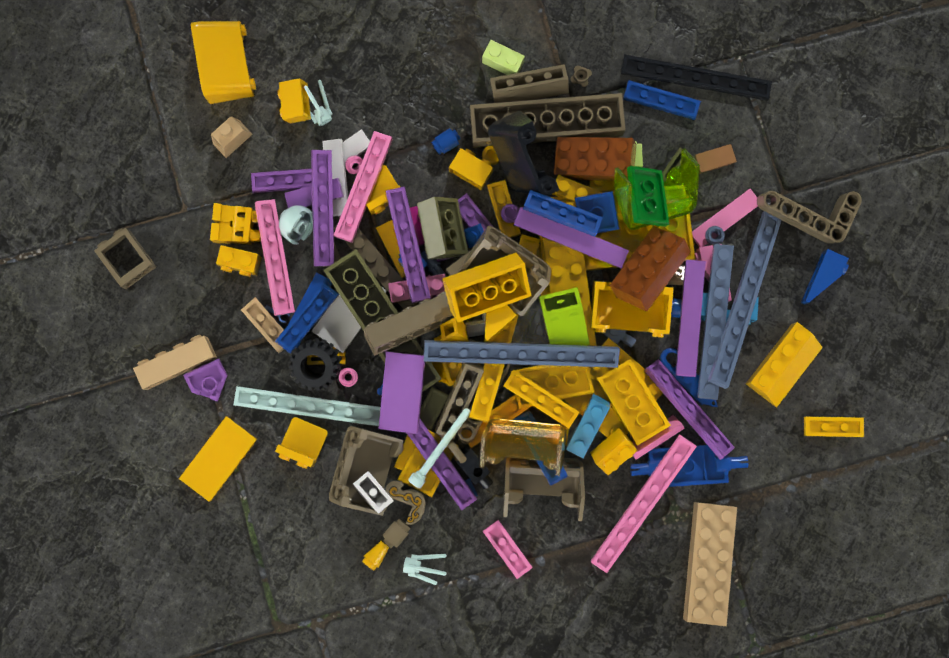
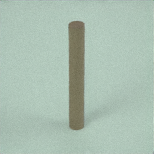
M451 440L447 445L460 463H464L467 458L454 441Z

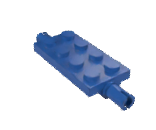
M708 445L697 446L669 487L729 483V471L736 468H748V463H740L741 461H748V457H730L726 455L720 460ZM670 448L652 449L648 452L647 463L630 464V469H638L630 471L631 476L648 475L650 477Z

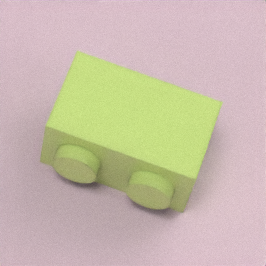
M490 40L482 56V63L506 75L519 73L524 64L525 56Z

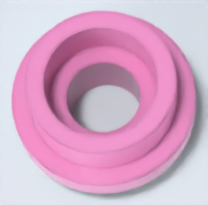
M356 155L348 157L345 162L346 170L350 174H358L363 160ZM354 163H358L355 168H352Z
M344 368L340 371L339 381L343 386L351 387L356 384L358 374L354 369ZM347 374L352 375V379L350 381L345 380V376Z

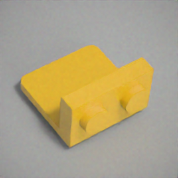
M386 165L382 166L369 202L366 204L371 215L381 213L389 205L386 190L400 188V185L396 183Z
M294 417L281 445L278 444L275 452L279 453L278 457L289 461L291 458L297 461L296 465L302 468L314 467L328 431Z

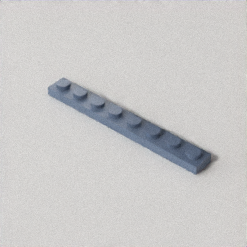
M713 244L697 398L718 400L719 386L708 382L726 326L734 246Z

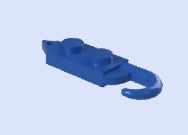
M674 348L665 349L660 355V361L681 386L700 405L718 407L716 400L697 398L699 375L696 373V377L677 376L676 366L673 367L668 363L666 357L669 353L677 354L678 350Z

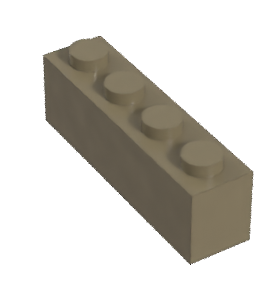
M565 64L490 78L494 103L528 101L569 93Z
M462 364L436 424V434L445 436L462 411L469 407L484 372L483 364Z

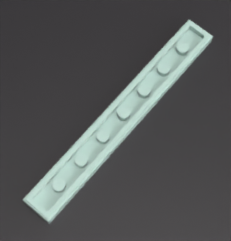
M236 386L234 406L379 426L381 407L238 386Z

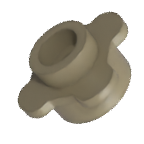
M576 66L574 68V75L570 80L574 84L578 83L582 87H586L592 72L590 69Z

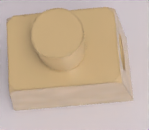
M231 116L211 134L213 145L227 158L253 134L240 120Z

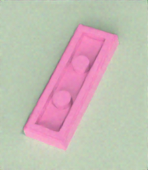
M672 415L667 419L671 425L638 446L633 440L632 442L638 450L634 453L633 457L635 459L640 458L685 429L683 424Z
M499 520L483 530V533L516 579L533 568Z

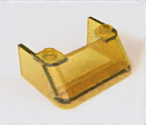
M492 419L488 422L481 436L480 468H484L487 461L491 464H498L505 457L543 461V464L548 469L556 470V475L560 476L564 460L567 427L558 424Z

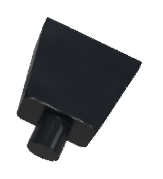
M468 444L461 449V452L467 458L464 463H460L455 455L453 456L475 485L480 483L484 489H487L493 484V481L488 476L490 471ZM475 468H479L478 472H473Z

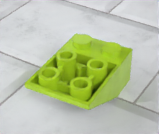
M578 287L538 297L549 344L590 345Z

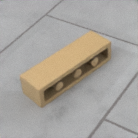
M201 335L194 336L190 339L191 342L185 345L184 343L173 346L174 350L169 352L162 351L156 354V358L150 361L145 359L138 362V366L134 367L133 370L141 388L149 390L216 359L217 356L209 338Z

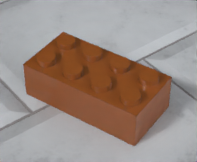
M557 137L554 175L556 177L560 175L571 180L628 181L627 168L635 166L637 144L633 138Z
M653 226L609 285L616 298L647 312L691 252L686 240Z

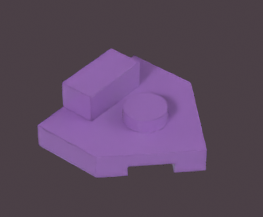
M218 358L194 368L183 376L192 393L218 401L227 378V373Z

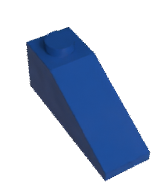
M829 249L823 251L801 304L809 303L840 276L844 275L849 267L847 264L849 258Z

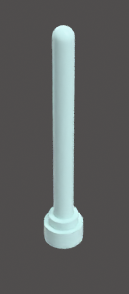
M465 408L422 468L412 473L409 477V482L415 487L421 488L426 482L425 475L468 418L471 412L470 409Z

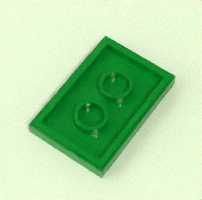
M629 166L627 174L634 223L668 226L669 217L662 170Z

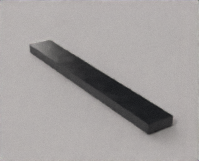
M624 54L621 69L622 75L766 101L769 100L772 81L626 54Z

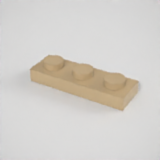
M255 297L241 311L274 349L280 353L284 349L275 340L284 329Z

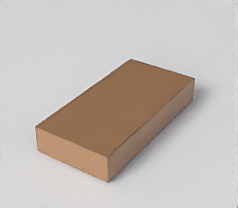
M731 144L694 156L700 174L737 162Z

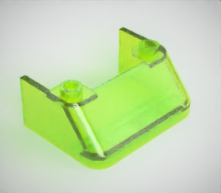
M682 149L681 165L670 169L666 176V182H664L669 219L689 214L697 206L700 165L686 149ZM618 167L615 168L614 194L624 223L631 230L649 226L648 224L634 223L631 205L632 184Z

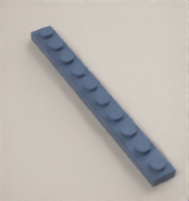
M765 211L762 212L708 382L724 389L730 385L781 224L779 218Z
M424 340L423 360L425 362L618 368L620 348L610 346Z

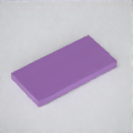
M386 351L379 429L413 434L418 433L425 370L423 355Z

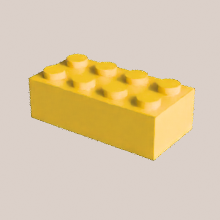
M517 253L442 278L450 312L457 322L531 296L525 263Z

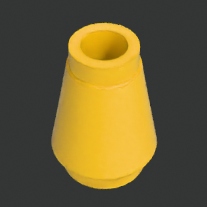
M380 541L364 555L365 558L362 562L374 571L381 565L389 547Z

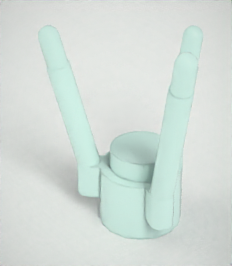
M318 80L325 109L323 106L319 107L308 86H304V89L315 107L314 115L310 111L311 119L314 124L318 123L319 126H322L332 120L331 115L333 113L329 108L322 81Z
M412 554L411 558H405L403 573H408V576L437 585V581L418 573L423 571L443 576L447 573L421 567V561L418 560L445 558L447 555Z

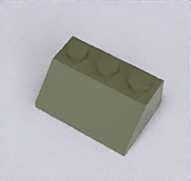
M432 197L418 202V216L420 218L427 259H445L467 254L468 248L458 199Z

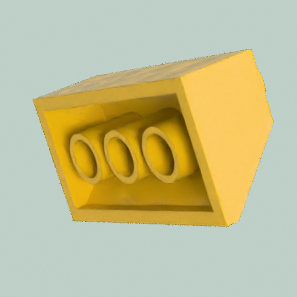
M798 322L793 323L746 382V385L773 406L778 407L823 347L810 331Z

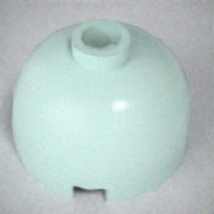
M294 205L284 210L279 220L282 236L290 243L296 245L299 244L297 241L300 239L306 240L313 231L312 211L299 205Z

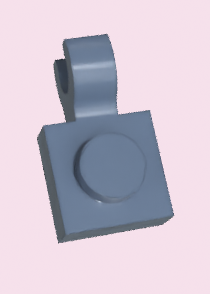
M606 329V333H601L616 344L621 340L629 347H632L636 342V339L626 334L627 330Z

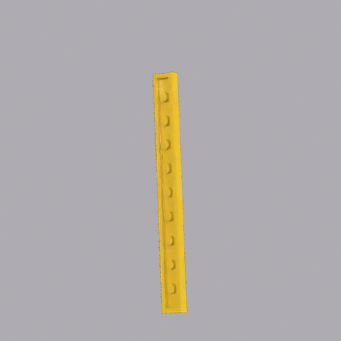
M522 234L519 244L536 255L540 239ZM516 314V320L491 340V342L511 343L519 314ZM484 364V372L479 381L469 418L488 423L505 364Z

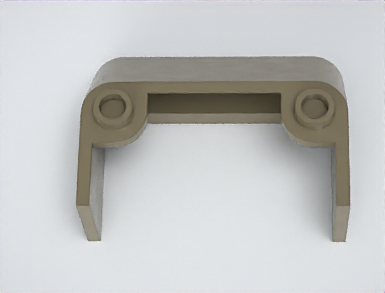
M508 456L505 464L503 517H507L508 504H518L523 500V494L562 496V503L565 506L578 508V521H582L585 503L583 463L575 458L558 457L568 477L550 486L533 456Z

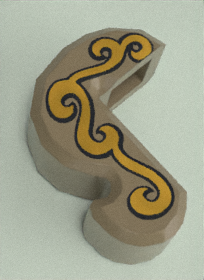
M398 480L392 481L386 486L387 494L395 500L412 506L406 524L412 525L418 522L425 512L426 501L424 495L416 489L402 490L403 482Z

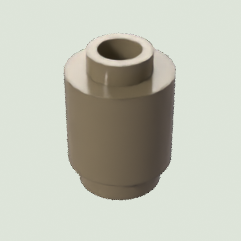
M399 518L385 531L383 542L390 548L393 546L397 548L408 536V531L411 528Z

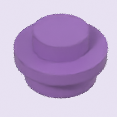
M514 204L505 205L501 210L502 219L507 223H514L519 208Z

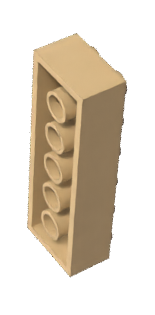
M694 502L683 619L686 622L727 626L737 507Z

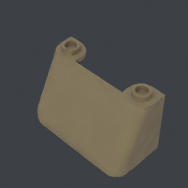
M488 226L459 268L458 273L517 253L525 263L531 296L508 304V306L515 314L523 316L550 283L551 268L545 261L501 231Z
M350 426L344 437L329 492V500L339 506L383 516L387 507L378 514L358 493L353 483L369 471L384 489L392 457L396 458L398 455H401L403 440Z

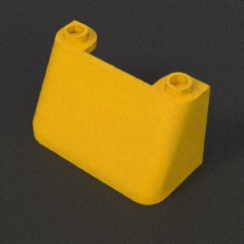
M240 21L192 22L191 31L200 84L207 101L210 104L253 97V90H256L254 78L251 79L248 73L243 44L244 36H247L245 25H242Z
M593 281L591 328H595L594 332L606 333V329L642 331L652 333L653 337H664V334L670 333L673 300L672 287H665L646 312L616 298L609 286L611 282Z

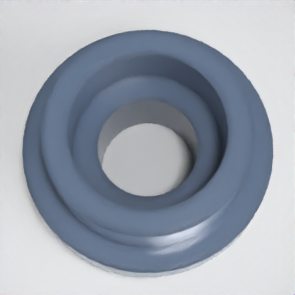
M718 226L710 227L705 233L706 241L711 245L722 243L725 237L724 231ZM716 233L718 238L713 239L711 234Z

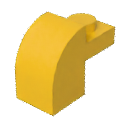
M455 318L441 324V335L434 338L435 341L469 342L466 324L463 321L457 322Z

